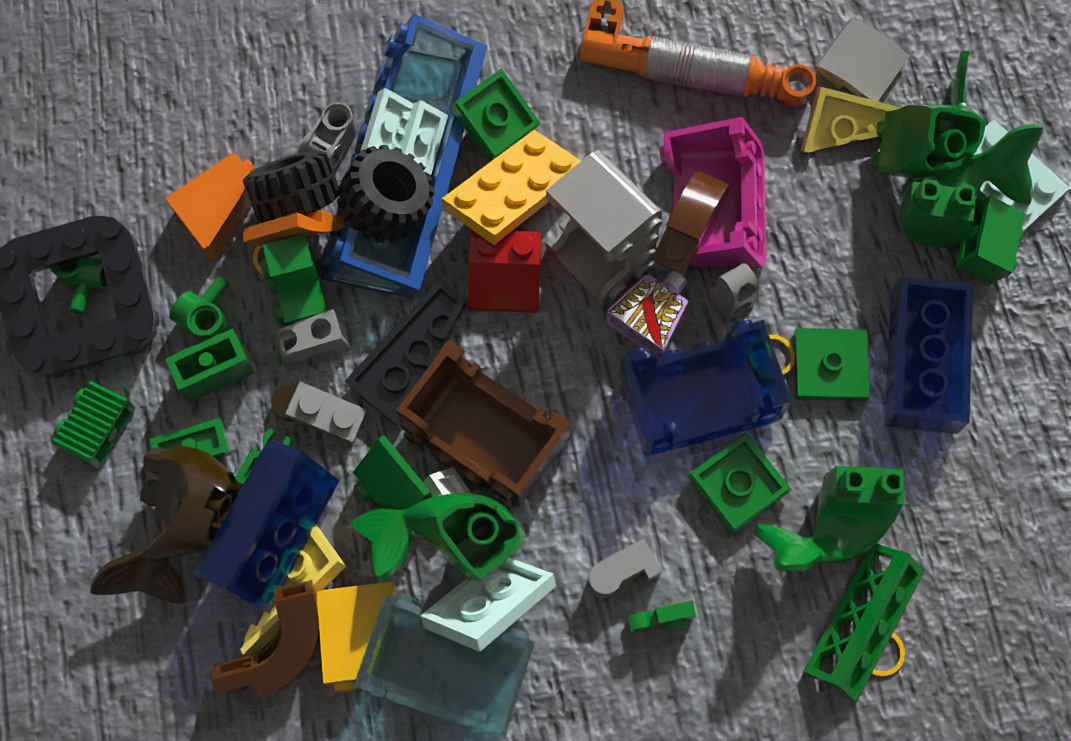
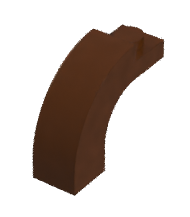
M697 171L681 194L651 260L685 276L713 218L717 219L731 189V185Z
M312 580L274 589L275 606L280 622L276 637L266 648L255 654L213 664L212 683L215 694L224 691L229 694L237 693L246 689L248 685L254 684L257 697L259 698L282 688L301 672L313 653L319 629L317 599Z

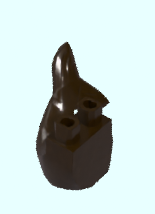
M177 445L170 451L153 448L144 456L143 468L146 471L159 474L158 481L149 479L144 483L141 489L140 501L155 507V516L169 523L168 527L144 548L110 561L99 569L91 582V594L113 595L140 591L164 601L181 603L184 594L182 579L169 559L213 548L238 522L242 492L234 473L209 453Z

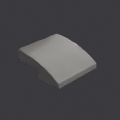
M851 18L814 68L837 89L845 86L855 96L879 101L910 55L879 31Z

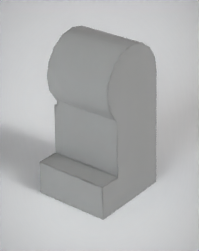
M743 263L717 278L718 284L711 287L708 292L727 322L754 307L759 294V283L751 268Z
M334 309L296 321L294 324L285 326L276 332L282 359L286 363L301 362L312 356L332 350L340 352L351 349L343 320Z
M643 538L594 565L589 573L588 585L590 591L595 596L607 599L613 597L618 592L620 586L641 575L647 584L661 576L662 569Z

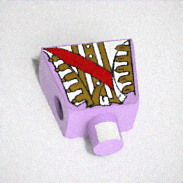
M670 271L662 283L651 275H645L609 308L606 324L661 361L687 309L688 301L679 295L686 286L687 280L675 271Z

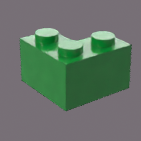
M301 234L263 244L266 258L260 259V265L265 280H268L271 292L278 293L280 303L274 304L279 324H286L288 326L296 321L329 311L317 263L306 235Z

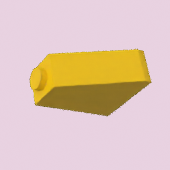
M393 582L316 591L323 684L328 687H334V692L358 690L357 684L367 683L397 596L396 587Z

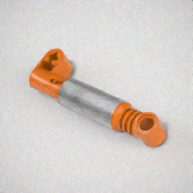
M594 0L590 6L581 44L580 62L637 72L640 78L668 82V84L674 83L679 86L682 84L683 87L685 85L689 87L690 85L694 89L710 90L711 92L714 91V93L717 91V93H724V95L730 94L731 96L748 98L751 95H756L757 91L761 92V97L768 93V98L773 99V96L777 95V100H782L790 107L805 105L810 100L815 88L816 76L813 70L806 65L784 66L783 70H780V65L777 64L775 68H771L772 63H767V67L763 66V62L759 61L756 56H751V54L735 53L734 51L728 52V50L725 51L724 49L718 50V48H708V46L705 47L704 45H691V43L678 42V40L672 41L671 39L668 40V38L665 40V38H655V36H647L641 39L621 35L623 7L619 0ZM606 14H611L607 20L608 32L602 31V18ZM792 81L802 82L806 89L795 91L789 86V83Z

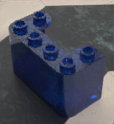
M751 319L738 321L731 326L732 330L727 333L724 341L713 343L711 340L703 341L694 345L692 350L680 353L677 349L661 353L657 358L655 351H648L647 347H638L628 351L626 356H622L619 376L644 456H655L773 424L783 418L792 401L764 320L752 322Z

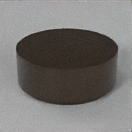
M286 384L279 387L271 399V405L276 415L287 422H294V420L284 416L298 385Z

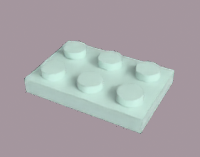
M994 119L985 127L982 142L974 155L986 152L1008 133ZM1031 154L1027 162L1033 184V198L1030 205L1020 204L1007 198L990 181L983 183L977 195L981 201L991 195L1024 212L1023 232L1070 189L1068 185L1033 154Z
M508 558L481 580L472 581L466 578L420 615L423 627L480 652L556 587L554 574Z

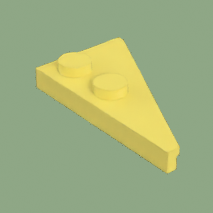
M817 87L800 151L810 153L819 149L878 137L876 134L878 121L885 119L886 112L899 109L900 107L824 87Z
M307 516L302 519L299 525L304 531L295 550H287L282 560V566L275 574L262 602L268 605L258 625L251 624L244 637V643L240 651L245 656L261 651L278 633L280 622L275 606L274 589L312 580L317 596L316 591L323 590L346 567L317 524Z

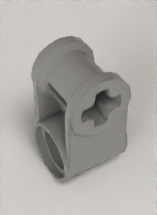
M340 102L328 105L311 131L302 140L299 153L313 150L326 152L334 171L339 165L343 154L357 135V126L350 108ZM338 121H347L341 127L333 126Z

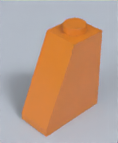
M235 152L165 198L175 215L211 262L218 258L251 207V202L242 180L255 168L248 159L242 162Z

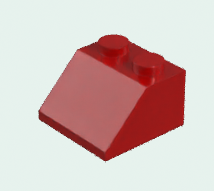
M471 229L468 283L469 310L539 313L541 232L511 231L493 245Z

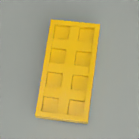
M533 130L444 196L441 208L495 245L547 204L549 201L546 199V190L580 163L581 160Z

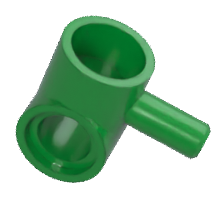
M99 255L50 268L65 287L75 290L70 306V311L74 314L81 315L84 313L91 289L105 291L108 288ZM78 263L73 271L67 272L71 265Z
M217 277L201 297L192 291L183 293L171 307L169 313L170 320L194 336L199 343L230 330L226 318L214 304L228 288V282L221 277ZM216 320L212 328L201 330L202 325L206 321Z

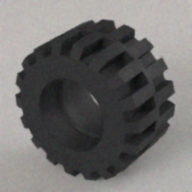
M380 145L378 149L375 146H371L365 152L361 151L340 181L337 189V195L340 196L337 200L338 208L344 209L341 213L344 220H350L352 223L350 227L356 231L358 229L362 231V236L370 239L372 236L376 238V242L384 243L386 239L390 243L397 242L400 237L405 239L415 230L434 201L432 199L435 194L434 187L430 186L432 178L430 174H425L424 170L426 167L421 162L417 163L413 160L415 156L410 153L408 155L402 153V149L394 147L391 150L388 145ZM376 187L387 191L395 201L384 197Z
M306 151L280 158L256 168L242 180L257 221L260 223L297 212L302 215H308L331 204L339 196L337 195L339 186L328 155L324 151Z

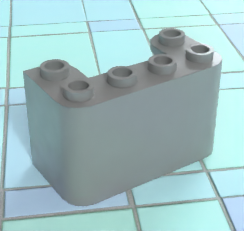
M600 150L589 154L546 190V199L555 208L560 207L569 216L559 224V228L563 233L555 240L550 239L547 241L546 250L602 307L610 300L613 302L619 300L628 290L627 285L636 277L641 280L653 269L654 265L651 263V259L656 252V244L659 240L658 233L662 224V211Z

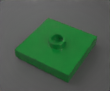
M502 68L449 106L489 163L541 124Z
M795 328L796 400H869L867 329Z
M746 432L691 471L687 476L732 535L792 491Z

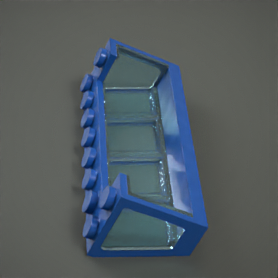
M414 13L406 24L400 23L394 37L390 36L383 55L388 57L386 65H381L375 79V84L379 85L377 94L380 90L386 88L411 103L421 100L448 115L431 174L432 182L430 186L434 187L435 194L432 197L434 201L415 230L405 239L400 237L397 242L390 243L388 239L384 243L376 242V238L372 236L370 239L362 236V231L359 229L354 230L350 227L352 224L350 220H345V227L329 232L334 238L331 247L327 246L320 261V266L325 267L321 279L408 299L420 290L442 212V198L447 194L465 129L449 106L477 86L487 45ZM375 94L371 96L366 109V113L370 114V117L377 97ZM363 124L358 135L357 143L361 144V147L368 124ZM354 154L349 167L351 166V164L353 163L358 154ZM381 190L379 192L387 199L395 201L387 191Z

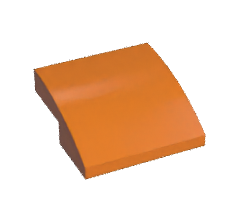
M318 210L308 215H302L297 212L244 228L243 242L263 247V244L305 234L306 238H310L345 227V220L324 210Z

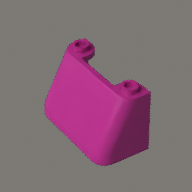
M743 117L664 132V146L660 147V159L662 164L667 166L674 175V208L688 182L697 171L731 185V189L717 219L713 218L689 267L734 269L743 263L747 264L751 269L764 267L767 256L765 157L759 138Z

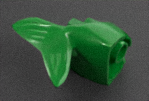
M969 51L960 52L956 75L950 85L951 105H906L902 108L886 112L885 119L878 121L876 134L879 139H882L881 151L873 156L872 168L874 170H877L878 173L898 177L925 178L952 171L974 155L982 142L986 122L980 115L967 107L965 81Z
M1031 124L1012 129L989 150L971 156L954 170L919 178L912 182L903 195L899 222L906 237L926 246L947 249L958 246L969 235L974 220L977 195L985 181H990L1007 198L1020 204L1030 205L1033 198V184L1027 162L1042 136L1043 125Z
M835 466L831 471L825 473L821 485L813 537L805 538L783 528L764 524H756L754 534L775 552L774 566L778 571L809 570L820 561L834 564L853 560L870 550L895 522L900 509L904 505L903 469Z
M470 493L437 495L418 502L405 510L376 508L352 521L353 528L372 542L375 575L383 582L399 568L415 536H421L429 541L457 571L472 581L483 579L507 560L521 546L526 536L517 520L503 504L483 495Z

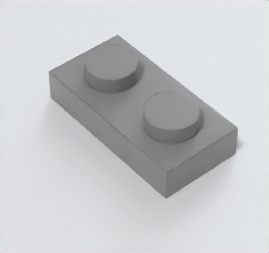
M300 381L284 417L352 445L367 409Z

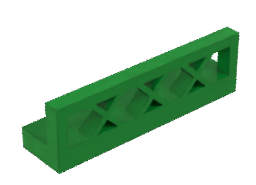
M877 543L867 551L803 671L806 675L833 686L843 697L854 702L858 701L925 572L909 553ZM879 556L892 559L885 571L874 575L873 567ZM872 588L873 596L870 602L857 607L856 599L858 595ZM854 620L856 628L853 634L840 640L838 633L842 626ZM837 653L838 662L832 674L819 670L825 658Z

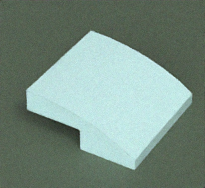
M384 88L377 94L361 151L365 152L371 146H375L378 149L380 145H388L391 150L394 147L401 148L402 153L406 155L410 153L415 156L413 160L417 163L421 162L426 167L424 170L425 174H430L431 176L448 115L421 100L411 103Z

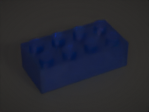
M900 277L891 291L885 426L958 434L970 423L973 284Z
M268 439L209 548L202 557L194 575L232 597L269 614L275 604L274 589L284 587L288 575L291 574L301 555V550L303 551L311 536L310 533L313 527L318 523L340 480L303 451Z

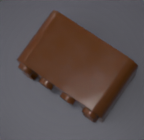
M449 340L396 409L400 420L399 425L405 431L403 436L419 448L424 444L433 450L432 456L445 467L450 468L453 464L463 471L462 477L472 486L479 489L483 485L492 491L493 495L491 497L503 504L507 509H510L512 505L519 508L571 436V422L555 412L552 418L548 419L545 409L540 407L537 410L482 373L480 365L475 362L472 365L468 360L462 358L465 350Z

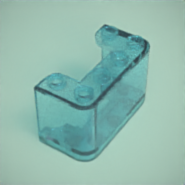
M397 592L395 598L385 595L354 687L369 696L507 740L535 652V642L530 641V634L508 627L506 633H501L479 652L425 629L420 616L425 611L422 605L418 603L419 599Z

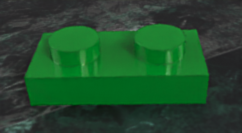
M221 418L149 439L151 450L153 448H160L170 451L177 445L207 452L215 459L232 455Z

